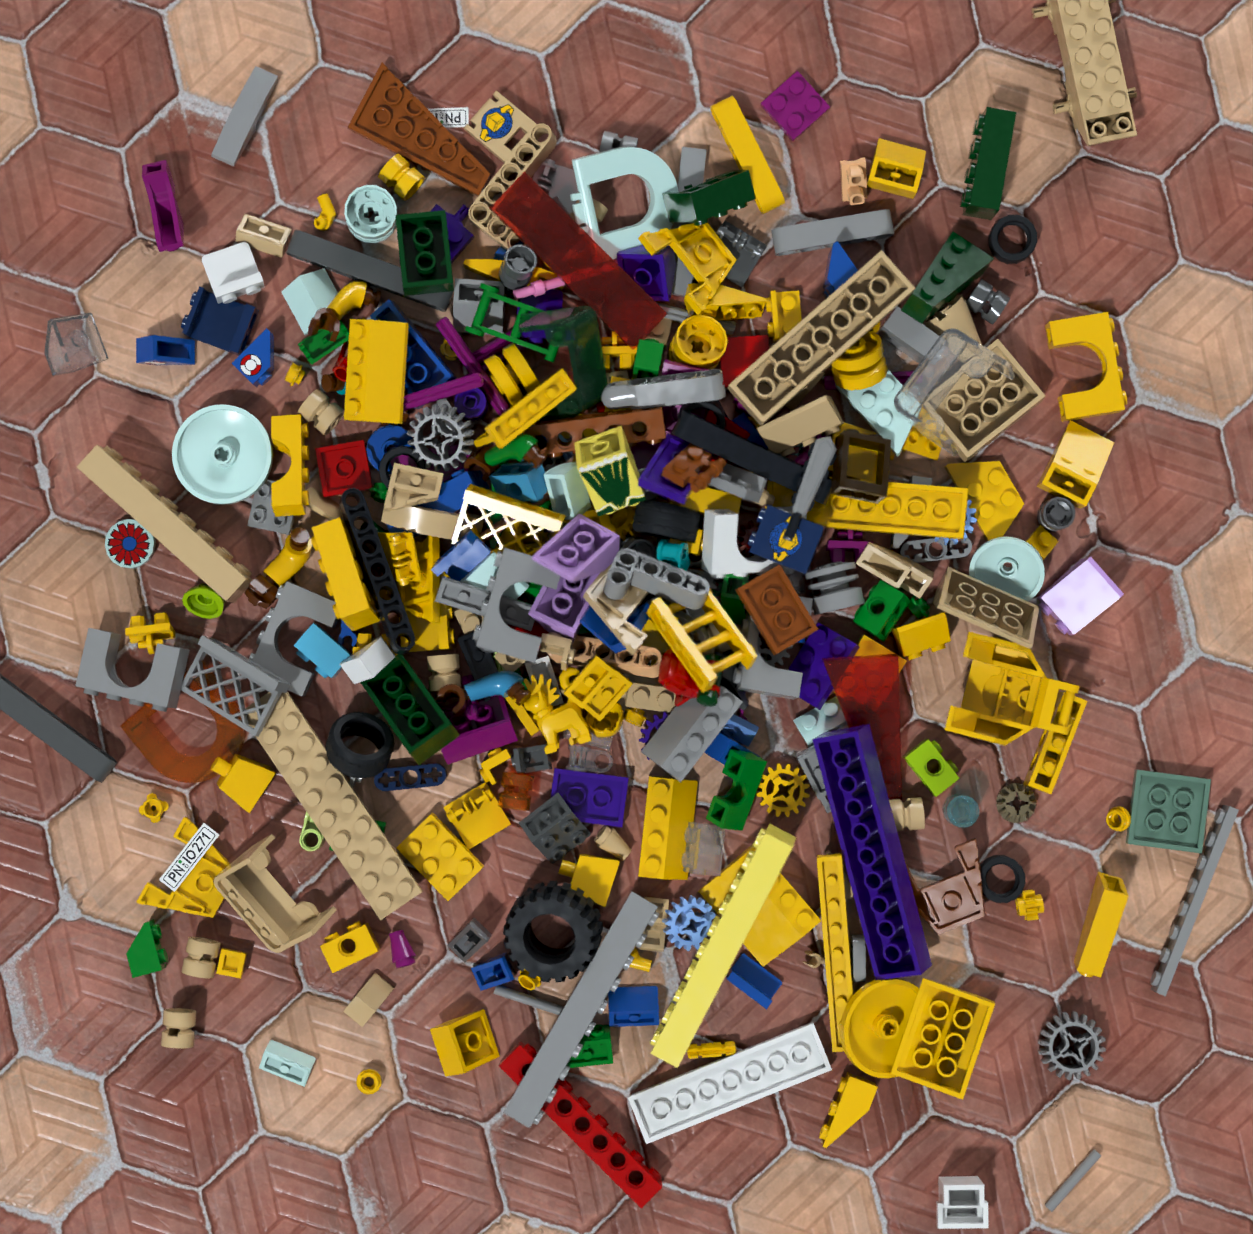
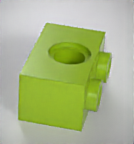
M925 738L906 753L903 759L930 793L937 797L960 779L956 774L959 770L950 759L946 761L942 757L943 749L935 740L930 741ZM931 759H936L939 763V768L934 773H930L927 770V763Z

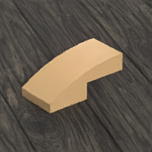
M644 897L647 901L658 906L656 912L659 913V916L653 926L647 925L643 933L647 937L639 950L663 952L665 943L663 929L666 927V924L662 922V919L668 917L665 910L669 907V899Z

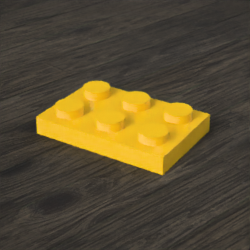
M431 813L396 847L447 901L484 867L434 813Z

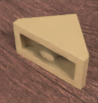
M375 972L343 1012L363 1027L394 987Z

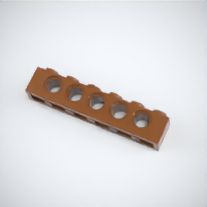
M663 407L629 408L536 421L522 432L533 437L537 435L544 436L547 439V444L536 446L541 449L540 453L542 455L546 453L550 458L562 456L563 452L568 451L576 454L574 442L586 438L583 431L587 428L594 429L599 434L608 431L611 425L622 426L629 447L636 446L637 442L647 441V444L660 443L662 439L666 438L667 434ZM638 421L643 422L647 429L643 432H637L633 429V424ZM561 432H568L572 436V440L562 442L558 435Z

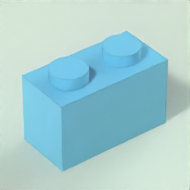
M313 623L294 644L298 649L296 654L305 662L311 660L317 665L315 670L325 679L328 676L335 678L343 669L340 663L352 655L316 623Z

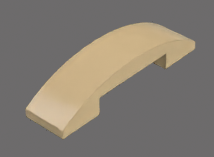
M415 505L388 512L383 509L381 522L419 534L452 539L459 514ZM468 513L471 520L480 517V515ZM484 519L474 523L479 534L482 532ZM470 526L461 530L459 539L471 530Z

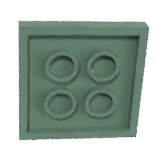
M1135 769L1129 812L1131 824L1127 828L1126 843L1202 854L1211 779Z

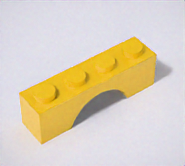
M301 414L271 416V439L275 450L284 452L291 458V466L288 472L278 481L271 483V506L275 517L306 515L305 506L310 505L309 491L305 490V483H309L310 480L309 469L305 468V461L309 460L308 445L305 446V438H309L308 423L303 422Z

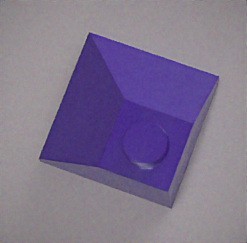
M643 245L617 253L623 300L669 301L671 299L676 262L674 251L670 246L665 247L653 256L649 254Z

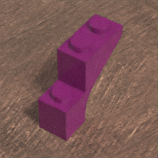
M167 160L142 165V178L150 202L159 252L175 251L184 246V222L175 199V184Z

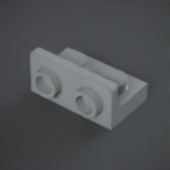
M726 463L723 472L718 477L712 478L710 485L740 498L759 503L767 479Z

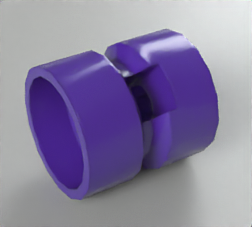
M475 388L455 395L454 405L457 407L458 414L465 413V417L462 419L476 422L485 417L488 412V401L481 389Z

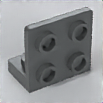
M559 793L555 794L519 822V825L533 845L551 864L562 859L569 851L583 843L591 835L590 831L572 812Z

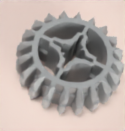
M433 404L431 410L425 407L423 408V414L418 412L415 415L417 421L412 420L410 422V426L414 429L407 431V435L414 437V439L409 440L407 443L410 446L415 445L412 453H419L418 461L426 460L425 468H429L433 463L435 471H439L441 465L444 471L450 470V464L452 467L457 468L459 461L464 463L467 460L465 454L470 455L472 453L471 448L468 446L473 445L474 440L468 438V436L473 435L475 432L466 428L471 424L470 420L465 423L462 421V418L465 417L464 412L458 416L456 415L457 407L454 406L448 412L447 404H443L441 410L437 404ZM433 419L432 434L423 436L425 424L428 420ZM442 419L447 420L451 424H453L456 430L448 429L445 425V421H442ZM439 433H442L441 435H444L448 438L445 439L443 442H440L441 440H438L434 437L437 436ZM459 439L457 451L449 456L450 441ZM426 445L434 446L437 454H440V456L432 453Z
M1076 1011L1072 1012L1070 1018L1067 1012H1062L1063 1020L1054 1015L1053 1020L1055 1024L1052 1025L1046 1021L1045 1025L1049 1028L1048 1032L1040 1030L1045 1039H1038L1037 1041L1038 1044L1045 1046L1038 1050L1040 1055H1046L1041 1059L1042 1063H1050L1047 1069L1050 1072L1056 1070V1076L1061 1077L1065 1072L1067 1080H1071L1073 1073L1078 1080L1081 1079V1071L1086 1076H1090L1088 1068L1091 1066L1097 1070L1098 1066L1094 1063L1095 1060L1102 1062L1104 1059L1098 1055L1099 1052L1106 1051L1105 1047L1099 1045L1106 1041L1103 1036H1098L1102 1029L1100 1027L1094 1028L1096 1022L1093 1019L1087 1022L1088 1016L1082 1014L1078 1019ZM1066 1027H1082L1086 1030V1033L1083 1035L1080 1033L1078 1035H1071ZM1059 1033L1061 1042L1055 1047L1056 1050L1053 1051V1042ZM1067 1037L1075 1043L1074 1050L1076 1054L1069 1049L1070 1045ZM1090 1040V1050L1084 1058L1082 1050L1085 1045L1089 1044L1088 1041ZM1072 1056L1077 1064H1062L1057 1061V1058Z

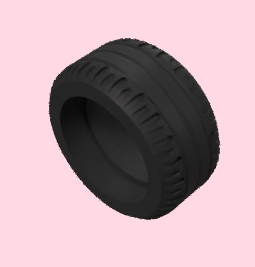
M644 500L636 505L632 527L639 533L692 543L697 537L701 515L698 511L686 507Z
M364 712L347 713L339 717L331 726L326 742V754L332 766L342 774L357 779L371 778L380 774L387 767L394 749V737L390 727L379 717ZM348 736L364 737L375 744L378 752L369 755L355 753L349 750L341 739Z

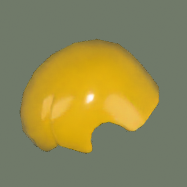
M617 702L601 721L597 720L589 712H587L585 721L590 732L599 738L611 737L620 731L624 715L621 704Z

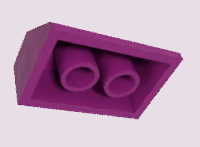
M502 695L490 696L491 700L487 702L484 698L478 699L477 709L479 717L471 721L466 719L464 712L458 718L453 714L452 709L459 702L441 707L460 735L441 749L447 765L518 741L506 700Z

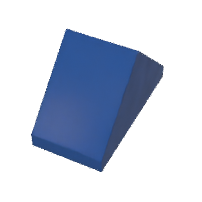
M506 952L471 968L480 991L510 982L516 977Z

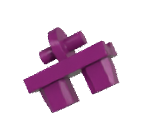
M853 530L837 531V538L846 539V541L828 540L826 551H829L830 563L845 562V551L854 552V562L856 563L867 544L873 542L853 541V539H862V532H853Z

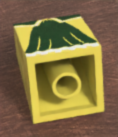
M622 426L574 442L577 469L598 516L612 514L621 508L635 506L641 501L646 500L644 488L638 486L640 475Z

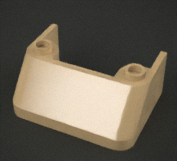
M271 834L252 845L214 878V885L269 950L280 953L313 936L333 915L336 909L333 906L319 913L316 906L310 902L302 901L298 904L294 902L265 868L271 862L269 852L266 849L275 838Z

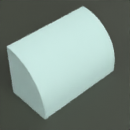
M577 462L555 466L543 474L552 509L554 512L566 515L565 520H572L579 513L583 514L591 508L588 491L577 469Z

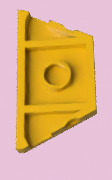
M1001 462L953 463L944 466L957 488L969 489L968 500L972 501L969 509H976V513L972 516L977 519L976 523L986 540L989 541L994 538L1003 537L1024 506V502Z
M428 536L423 542L417 541L415 543L422 581H409L410 584L400 586V583L397 581V589L406 612L424 618L429 622L439 624L440 603L436 602L435 598L440 585V575L437 576L431 569L440 558V538Z

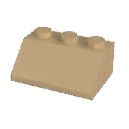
M825 395L758 427L757 430L769 450L786 457L794 453V447L800 444L807 447L814 443L817 439L816 437L825 433L826 436H830L840 431L839 426L844 424L832 397Z

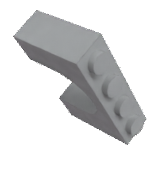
M503 548V552H497L494 566L498 567L496 576H490L487 590L491 591L488 601L483 600L479 615L484 617L481 625L476 624L472 639L477 640L475 645L535 663L542 638L509 627L500 615V599L508 587L518 582H532L557 589L560 575L532 560V555Z
M286 581L285 585H280L277 591L276 598L279 600L276 607H271L266 617V621L269 622L267 628L259 633L256 644L259 645L255 654L251 653L249 659L291 684L288 691L300 696H306L315 673L288 662L282 656L278 648L279 632L287 621L295 617H308L332 628L336 627L339 619L336 618L332 605L336 604L335 601Z
M800 597L811 616L813 599ZM747 611L746 619H742L740 632L746 641L754 647L758 657L748 670L739 662V667L735 668L733 674V683H736L735 690L792 700L799 698L803 673L774 668L762 659L757 647L760 631Z
M88 628L76 687L84 688L83 693L98 696L99 692L106 693V698L121 701L122 697L130 699L129 704L144 706V703L153 704L152 709L167 712V708H177L190 650L157 643L150 674L141 684L129 687L120 680L115 667L121 634Z

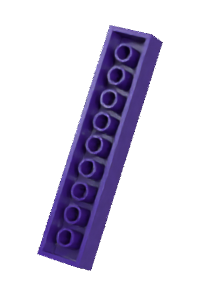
M870 725L824 732L812 740L875 979L883 980L922 975L932 966Z

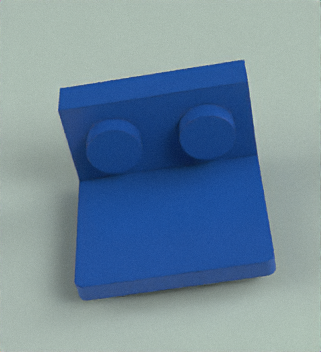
M646 603L637 607L627 622L642 630L649 619L646 612L650 605ZM589 605L581 617L580 623L614 653L625 650L624 645Z

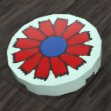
M126 519L118 521L110 528L106 535L105 549L107 555L113 563L120 567L131 569L140 567L150 561L155 552V537L136 520Z

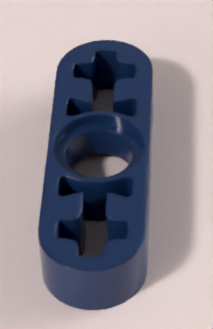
M438 763L385 768L380 774L375 775L374 783L381 791L438 786L446 780L447 771L443 765ZM434 767L437 768L438 772H442V776L438 777L437 782H434V779L430 777L424 778L425 784L421 783L422 773L420 768L425 769L424 773L432 772ZM407 770H413L417 773L418 779L416 783L410 785L404 781V773ZM395 771H400L399 781L401 786H396L397 781L389 782L388 787H385L384 783L379 782V778L383 777V773H387L388 777L397 776Z

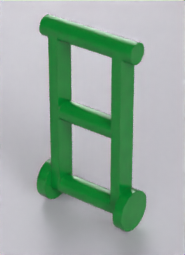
M481 283L479 288L484 290L471 327L466 326L465 331L481 337L485 333L546 354L544 359L554 362L570 315L561 312L560 316L499 295L500 289ZM491 298L520 307L510 336L482 326ZM529 311L557 321L548 349L520 340Z

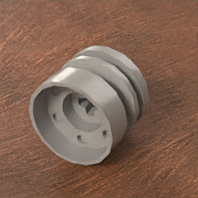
M839 561L818 566L816 569L805 574L806 580L817 578L818 581L816 584L809 585L808 590H820L821 593L812 598L814 615L865 603L861 587H849V582L859 578L858 574L849 576L846 574V571L856 568L855 562Z

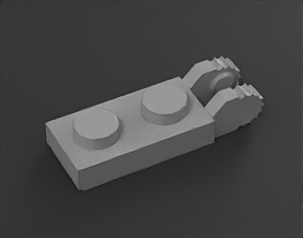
M813 745L796 754V757L816 797L820 800L828 814L831 812L829 801L825 797L827 793Z

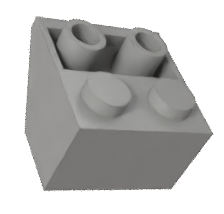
M455 278L453 326L458 333L473 334L465 331V327H471L484 290L479 288L480 284L483 283L500 289L498 294L506 297V286L502 282ZM491 298L482 326L503 333L505 302Z

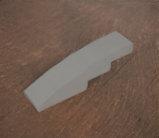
M255 66L221 131L212 152L213 158L233 167L235 166L256 131V123L267 106V99L278 82L277 75Z

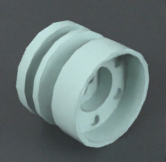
M364 185L356 188L348 196L344 215L349 231L356 239L365 243H379L393 234L396 228L395 215H397V207L394 198L386 189L377 185ZM370 211H373L374 215H379L375 217L373 222H370L369 218H365L369 216Z

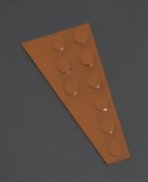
M382 62L349 123L348 129L395 154L399 153L406 160L479 196L484 190L491 174Z

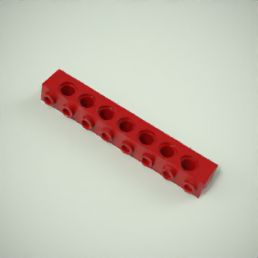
M520 1041L500 1062L499 1067L519 1086L525 1076L522 1067L525 1064H532L538 1052L529 1043L525 1045ZM558 1079L554 1086L558 1091L551 1103L545 1101L541 1109L642 1209L663 1187L660 1180L662 1176L655 1168L651 1167L649 1169L643 1163L645 1159L637 1150L633 1149L631 1151L625 1145L627 1141L617 1131L613 1133L607 1127L609 1123L602 1115L598 1114L596 1116L589 1109L591 1105L584 1097L580 1096L578 1098L572 1092L574 1088L567 1080L564 1079L562 1081ZM562 1099H567L571 1102L572 1107L566 1111L561 1110L558 1107V1102ZM579 1117H585L589 1120L590 1124L586 1128H579L575 1121ZM597 1135H603L607 1138V1143L603 1146H598L594 1143L593 1139ZM614 1153H622L625 1156V1160L617 1164L611 1160V1156ZM637 1170L643 1174V1177L639 1181H633L629 1178V1174Z

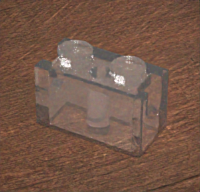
M688 823L684 835L686 851L682 856L684 872L698 875H721L725 829L710 823Z

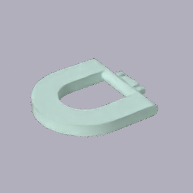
M619 147L572 160L578 193H572L570 197L571 201L579 200V203L572 204L576 224L584 223V226L578 227L577 230L578 234L587 233L593 264L617 259L619 251L642 245L638 238L644 232L650 231V233L664 228L671 229L674 222H669L662 193L668 191L678 192V186L671 169L659 156L642 148ZM627 174H634L640 177L646 183L650 192V206L644 218L634 225L600 234L590 184Z

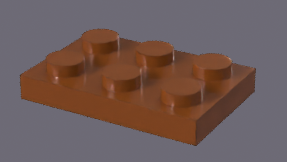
M780 564L735 590L773 655L778 654L818 630Z

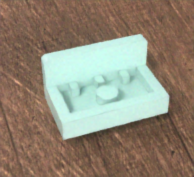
M837 696L825 702L820 710L814 708L793 720L808 748L814 745L812 739L824 732L853 727L850 717Z

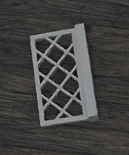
M202 635L198 642L201 648L182 682L181 691L252 735L259 737L281 693H287L291 684L219 640ZM206 654L212 657L214 667L204 670L202 661ZM229 667L232 679L223 681L220 669ZM215 671L217 684L208 687L205 674ZM200 677L202 689L197 691L190 689L189 686L193 678ZM247 678L250 680L252 690L242 693L239 681ZM234 683L236 696L226 698L224 686ZM218 688L221 701L213 703L210 700L209 691ZM267 690L272 693L268 703L261 705L259 692ZM253 695L255 708L246 710L243 698ZM238 700L240 713L232 715L229 711L228 703ZM257 711L258 722L255 728H253L248 723L247 714Z

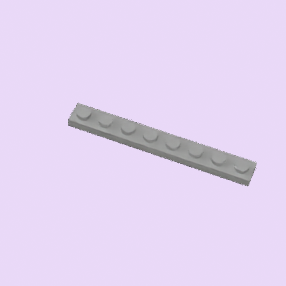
M1223 805L1222 809L1219 808L1215 814L1214 822L1216 824L1213 832L1210 831L1206 837L1205 845L1207 847L1204 855L1201 854L1197 860V873L1195 878H1191L1188 883L1187 892L1189 893L1186 901H1182L1178 908L1177 914L1180 916L1176 925L1173 924L1169 931V944L1167 948H1163L1159 958L1161 962L1158 971H1154L1150 980L1151 990L1158 994L1166 996L1239 811L1236 808Z

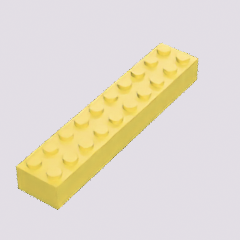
M770 823L766 830L761 828L753 844L756 847L755 852L749 851L741 867L745 870L744 873L738 872L730 888V891L733 892L732 896L727 893L718 913L722 914L721 918L717 915L715 916L707 932L710 939L706 937L703 939L695 956L699 960L693 959L684 977V979L688 980L687 983L682 980L673 998L676 1004L670 1003L661 1021L665 1025L659 1024L650 1042L654 1046L651 1052L652 1055L678 1068L788 858L796 840L795 836Z

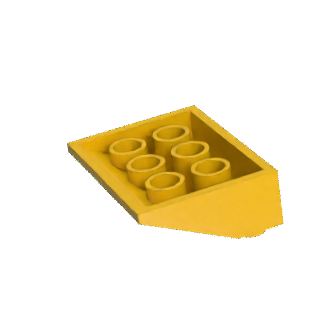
M753 844L698 890L720 917L722 914L718 913L727 893L732 896L733 892L730 891V888L738 872L744 873L745 871L741 867L749 851L755 852L756 850ZM779 873L743 944L764 967L805 936L821 920L784 876Z
M923 978L891 1074L963 1100L995 1006V1001Z

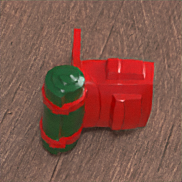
M669 649L662 656L658 683L676 694L674 705L677 707L693 698H697V702L703 706L712 707L717 704L720 696L721 677L724 670L716 674L717 679L712 688L702 693L673 650ZM716 654L704 656L707 663L711 665L723 659L722 656Z

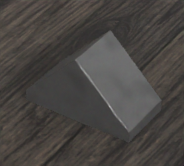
M474 917L447 946L465 963L490 939L492 934Z

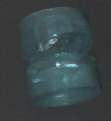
M953 794L944 801L942 813L948 823L966 828L972 826L977 821L979 807L973 798L964 794Z

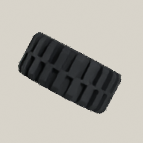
M549 881L548 885L545 886L541 882L535 884L533 889H526L513 904L503 928V934L506 936L504 946L506 949H510L508 956L511 961L516 960L518 962L516 967L520 971L527 970L529 977L533 979L536 976L542 977V982H550L551 979H555L557 983L564 982L566 976L569 979H573L578 976L579 971L584 972L590 962L593 961L602 939L603 922L599 921L601 917L599 909L592 908L595 902L591 897L586 899L583 896L584 891L580 888H577L576 891L571 889V884L564 882L563 886H560L557 881ZM544 914L561 917L568 922L574 931V944L561 949L544 945L533 933L531 927L533 918Z

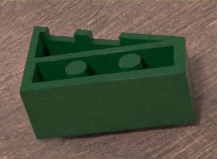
M733 170L705 179L706 182L694 187L692 184L684 186V191L681 192L668 191L662 193L669 222H694V225L698 226L708 223V218L714 216V218L727 215L728 210L732 208L737 210L747 207V202L756 199L749 170Z

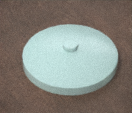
M232 405L208 406L189 416L179 428L172 447L173 467L181 484L197 498L213 504L237 503L252 496L265 483L273 462L272 442L263 424L248 411Z

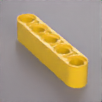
M732 95L710 106L715 122L739 170H749L756 197L754 200L760 212L765 214L785 204L783 194L734 96Z

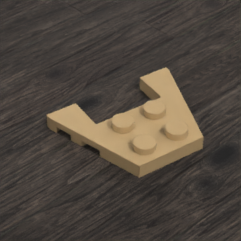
M610 565L597 576L585 591L583 597L629 653L634 655L646 640L647 634L627 622V620L649 592L630 585L623 598L614 600L607 597L604 593V585L611 567Z

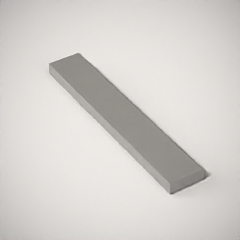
M682 147L678 192L684 191V186L692 184L694 187L703 183L707 149ZM674 222L673 229L694 222ZM674 252L676 270L671 295L685 297L688 284L693 283V275Z

